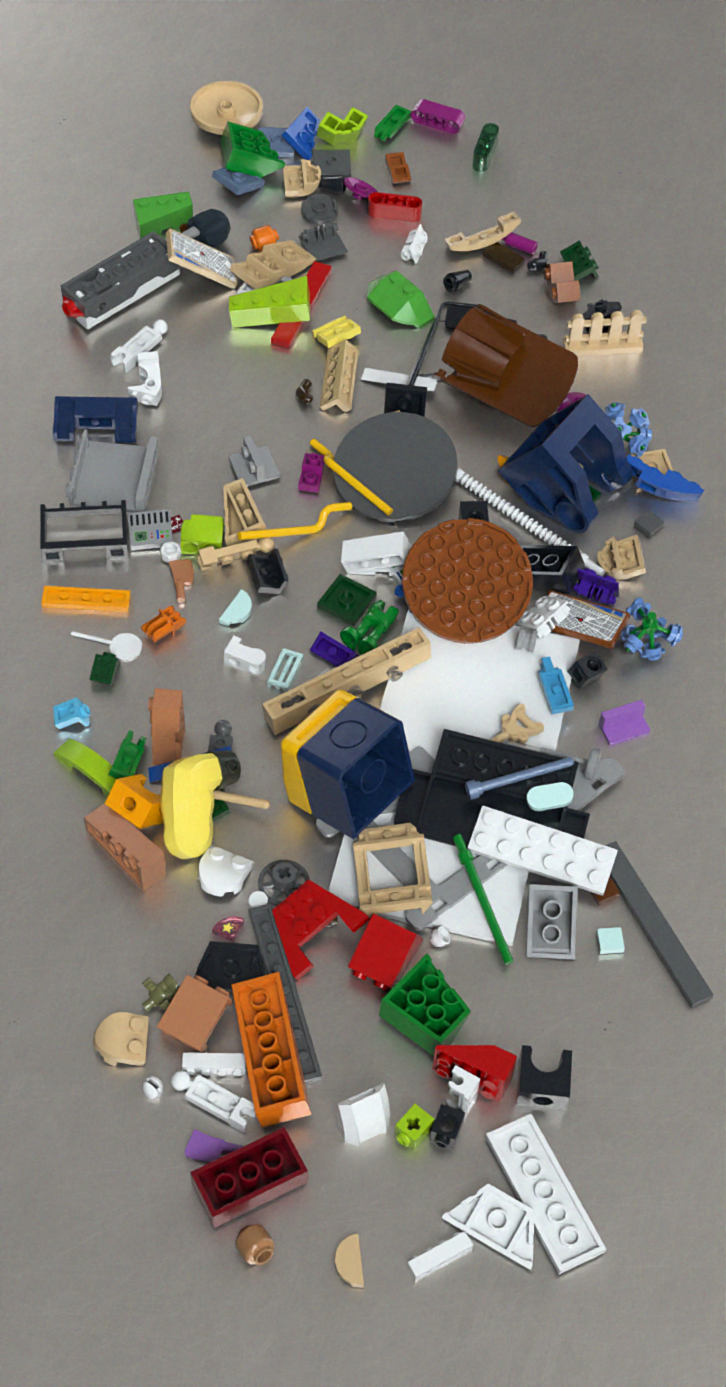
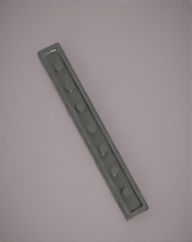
M617 841L605 845L618 850L610 873L611 879L691 1008L712 999L714 994Z
M272 904L248 909L265 973L268 975L279 972L305 1083L321 1080L322 1073L294 978L272 913Z

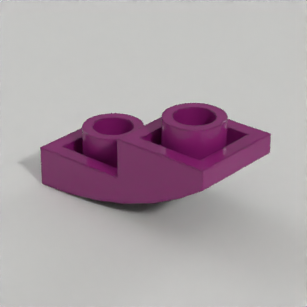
M305 453L298 490L319 493L325 455Z

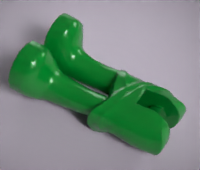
M382 600L374 602L357 628L345 627L340 632V638L351 650H355L358 646L359 654L363 655L378 647L377 642L382 634H386L391 624L395 621L399 610L394 606H390L386 613H383L385 602ZM369 629H373L368 636L364 637Z

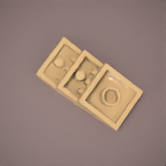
M289 240L263 245L262 252L248 254L246 261L231 264L230 271L253 289H258L275 284L284 276L291 277L313 264L316 258L294 241Z

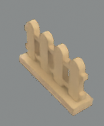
M635 310L630 314V317L624 318L622 312L616 311L608 319H604L603 314L599 312L594 313L591 316V320H584L582 314H575L572 316L571 321H567V327L570 328L569 335L563 337L562 345L563 348L573 352L576 356L643 352L644 347L641 339L644 334L641 331L642 323H646L647 319L640 310ZM628 324L627 332H621L622 325ZM603 326H609L608 333H602ZM584 327H589L588 334H583Z

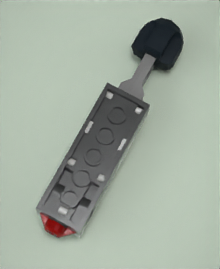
M211 208L188 219V230L181 234L215 248L228 238L231 227L227 216L222 211ZM153 231L60 285L63 300L62 310L65 315L75 318L88 330L180 275L179 265L168 260L166 238L162 239Z

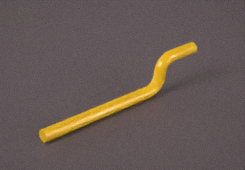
M315 438L310 441L309 444L320 454L325 455L323 461L330 469L386 515L392 514L393 509L334 461V455Z
M344 502L326 505L321 510L318 521L314 525L238 532L237 537L238 540L314 534L323 529L327 516L331 512L352 510V503Z

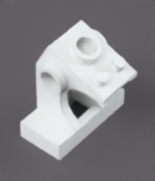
M158 351L137 353L140 381H145V383L139 386L128 387V397L137 398L139 402L145 405L157 406L162 396Z

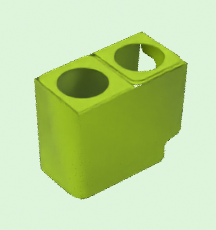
M192 514L190 520H184L181 526V554L199 555L198 550L211 546H214V550L222 548L224 518L221 516Z

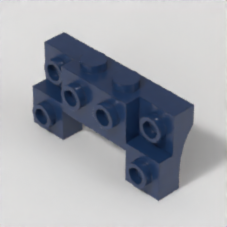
M55 396L53 440L74 441L75 429L115 430V442H136L137 398Z

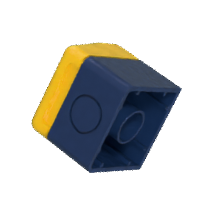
M345 690L335 691L281 741L282 774L288 800L352 839H355L415 781L403 722Z

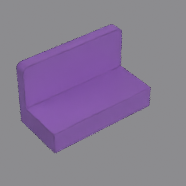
M642 700L601 712L598 725L609 745L612 746L650 733V728L643 717L646 706Z

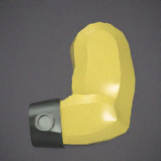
M229 750L208 751L205 754L191 755L178 759L164 768L160 806L164 823V842L172 855L180 859H193L204 854L211 846L213 839V790H218L238 782L241 774L240 762L234 752Z

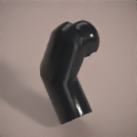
M541 251L539 258L528 261V270H544L546 268L545 264L548 262L549 253Z

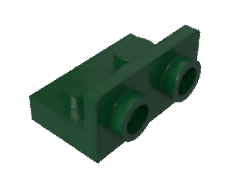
M580 240L560 251L565 262L573 261L575 281L591 273L594 274L595 278L599 277L596 272L599 269L594 258L589 259L592 254L587 245L582 246Z

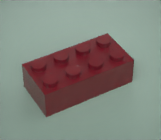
M285 1127L190 1172L191 1184L213 1228L308 1183V1170Z

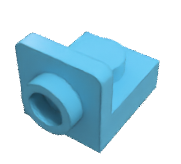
M77 697L53 706L54 722L57 728L62 729L77 722H80L85 727L90 725V709L87 704L81 702Z

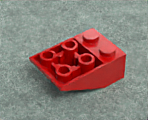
M437 1045L432 1070H435L443 1078L452 1079V1070L456 1065L480 1078L478 1091L485 1098L501 1102L513 1078L517 1056L495 1045Z

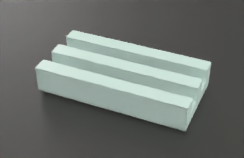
M283 648L267 680V686L272 687L273 685L277 690L282 688L284 692L289 691L304 659V654ZM286 655H289L278 681L275 680ZM294 658H297L286 682L284 683L283 681L291 667Z

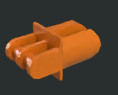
M171 605L164 610L159 609V615L143 624L141 630L156 643L169 633L174 636V632L183 627L187 620L184 617L181 618V614L178 611L175 612V608Z

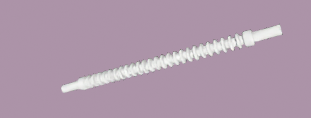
M457 470L456 482L465 485V488H469L471 492L474 491L475 495L479 494L478 496L480 498L483 497L484 501L488 500V504L492 503L493 507L497 506V510L502 509V513H506L508 517L511 516L512 520L516 519V523L520 522L521 526L525 525V529H529L531 533L534 532L535 536L539 535L540 539L544 538V542L548 541V544H553V546H572L570 543L567 544L566 540L562 541L561 537L557 538V534H553L552 531L548 532V528H543L542 524L538 525V521L534 522L533 518L529 519V515H525L523 511L520 512L519 508L515 509L514 505L510 506V502L506 503L505 499L501 500V496L492 493V490H488L486 486L483 487L482 483L478 484L479 482L477 480L474 481L473 477L469 478V474H465L463 470ZM585 553L581 554L586 568L595 571L601 577L605 574V570L591 561L588 555Z

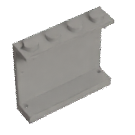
M84 429L83 436L78 439L79 452L74 455L75 467L70 470L71 483L66 486V497H69L70 506L81 507V502H85L86 507L102 506V501H107V506L121 505V500H126L127 512L145 511L159 452L158 437L149 436L147 447L89 441L88 432Z

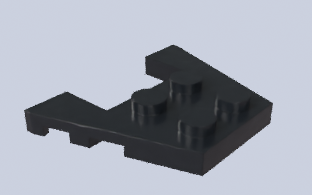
M210 941L195 975L209 982L207 986L216 989L218 986L227 992H233L232 984L265 976L266 974L259 945Z

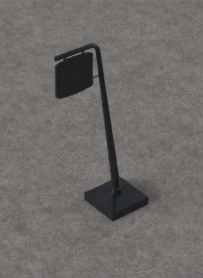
M448 301L440 305L407 385L387 382L384 413L400 410V412L413 413L425 417L427 387L414 385L438 321L445 322V326L456 328L464 315L471 308L477 307L476 304ZM451 305L447 307L445 321L439 320L443 307Z

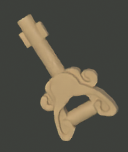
M519 704L513 710L511 716L508 714L502 716L503 732L490 740L499 743L505 740L515 742L519 740L520 743H526L529 737L544 732V725L540 722H533L525 714V705ZM517 720H519L526 728L519 726L517 724Z

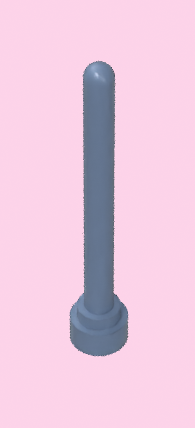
M568 757L484 782L470 780L465 782V789L469 800L479 798V795L483 794V791L570 767L574 764V760Z

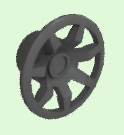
M277 860L269 863L261 871L258 887L265 894L264 888L275 887L272 898L268 895L267 897L268 902L278 906L281 901L276 899L282 891H285L288 897L292 894V888L298 889L302 885L296 882V879L301 875L304 876L305 881L310 880L307 871L297 862ZM268 873L272 880L263 883V878Z

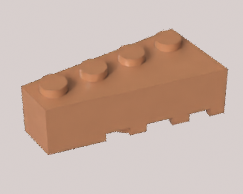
M105 803L84 817L85 828L89 834L143 892L166 876L164 852L127 819L105 805Z

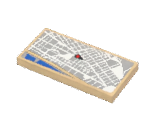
M170 228L168 229L166 240L169 261L232 289L237 286V277L230 271L231 264L235 263L234 257Z

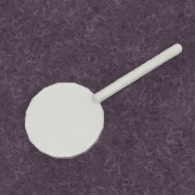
M74 631L70 633L72 636L109 644L110 652L115 654L116 658L121 661L133 660L142 652L141 640L131 633L119 634L112 641Z

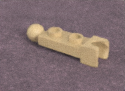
M261 538L258 542L252 540L215 550L214 546L198 550L197 560L201 571L215 569L219 563L227 565L234 562L235 559L242 558V560H246L249 554H256L259 550L269 553L275 545L272 538Z

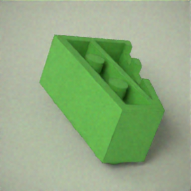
M189 192L133 199L134 217L140 239L153 231L161 235L163 230L168 228L176 229L182 224H188V219L193 217V204Z

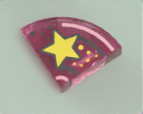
M224 918L215 924L212 933L234 942L244 924V918Z

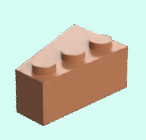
M155 688L154 696L149 697L148 711H150V724H152V765H160L181 759L185 735V717L182 690Z

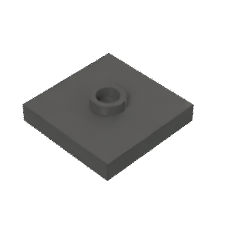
M350 149L313 150V165L320 167L321 177H351Z

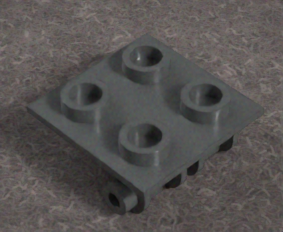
M331 222L324 225V227L320 225L319 229L314 227L304 230L298 236L305 250L316 258L315 261L348 253L336 232L339 231L337 223Z

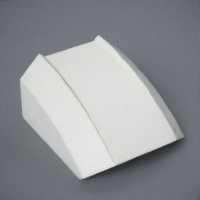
M384 1083L337 1104L336 1125L345 1142L359 1146L361 1142L378 1134H386L391 1121V1114Z

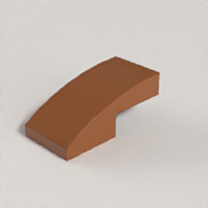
M404 152L386 154L385 161L392 183L411 182L409 166L406 164Z

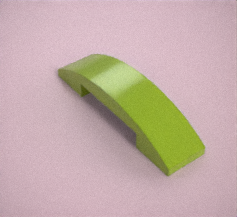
M70 738L53 752V755L69 768L71 766L75 767L101 787L103 794L108 797L116 781L115 778L108 775L112 766L108 761L89 747Z

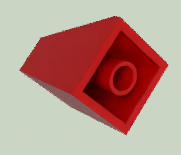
M373 913L348 967L354 970L352 975L366 980L368 976L376 980L375 986L387 991L389 987L393 988L401 980L419 949L423 938Z

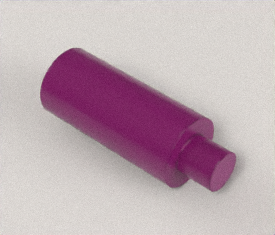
M513 232L501 239L505 241V245L530 255H534L538 248V242Z

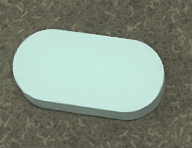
M564 782L536 786L529 790L527 804L535 811L565 807L573 800V789Z

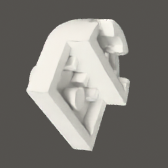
M211 845L200 859L197 880L201 882V888L209 894L224 896L225 892L232 891L234 894H237L242 889L243 881L253 869L254 861Z

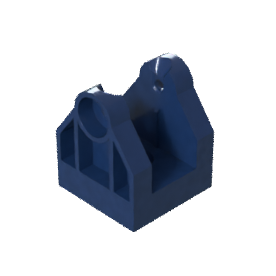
M589 394L543 420L497 470L529 508L561 523L566 529L579 534L585 533L598 516V510L592 500L588 480L611 493L625 486L633 476L632 467L627 461L621 431Z

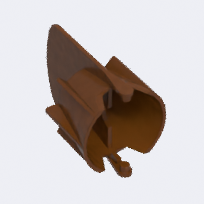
M478 304L477 307L471 308L458 323L444 350L442 361L455 371L446 378V371L439 369L433 376L437 380L480 400L529 427H537L543 420L552 416L566 399L578 370V357L573 352L506 319L486 306Z

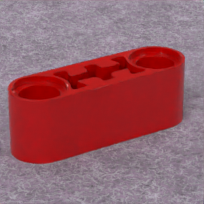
M373 192L368 196V215L380 219L418 222L422 217V200L415 196Z

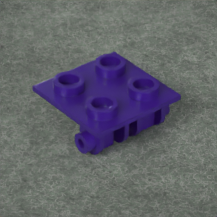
M584 568V570L577 569L578 581L580 582V584L576 583L574 587L577 595L587 598L590 592L589 599H592L597 588L599 590L595 601H598L600 597V603L608 606L610 604L615 605L617 597L614 595L619 596V583L616 582L615 578L607 575L604 577L598 576L595 571Z

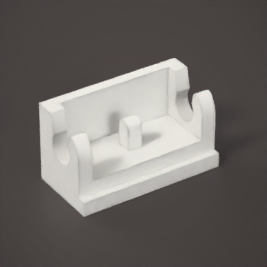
M455 1065L452 1070V1081H449L448 1086L450 1087L449 1092L459 1098V1103L455 1104L450 1100H446L445 1104L465 1112L466 1118L477 1099L480 1078Z

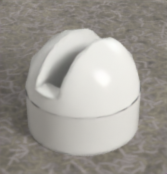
M440 926L430 933V942L433 946L443 947L450 943V934L445 927Z
M149 1076L143 1082V1093L146 1097L154 1099L162 1094L163 1083L158 1077ZM151 1082L158 1087L157 1090L150 1084Z

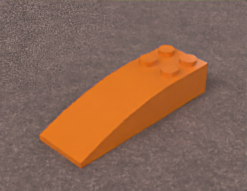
M276 972L232 984L255 1114L261 1127L264 1128L311 1115L299 1052L280 973Z

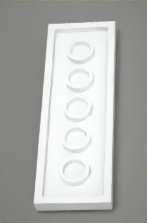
M482 806L467 848L472 853L602 896L618 852L616 849L486 806Z
M532 1114L487 1133L485 1138L518 1200L535 1210L534 1229L558 1274L605 1253L606 1247Z

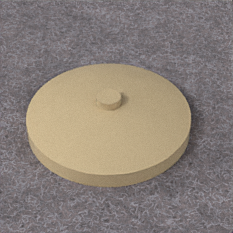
M218 81L207 84L195 92L190 101V113L193 121L200 128L222 135L227 121L253 128L262 117L263 102L259 93L246 84L235 81Z

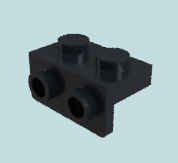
M273 548L269 556L249 554L246 560L257 593L280 594L288 584V574L285 571L279 550Z

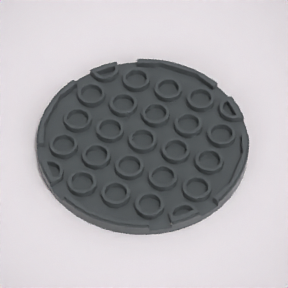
M384 413L371 417L355 426L341 441L335 453L334 461L393 509L392 514L386 515L334 471L333 475L340 496L345 502L352 503V509L366 518L378 519L380 522L396 523L400 520H413L426 515L446 499L457 477V454L448 434L432 420L413 413Z

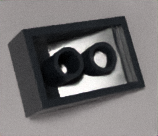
M521 545L532 567L533 587L548 593L552 590L562 594H570L578 579L577 569L583 570L585 566L578 546Z

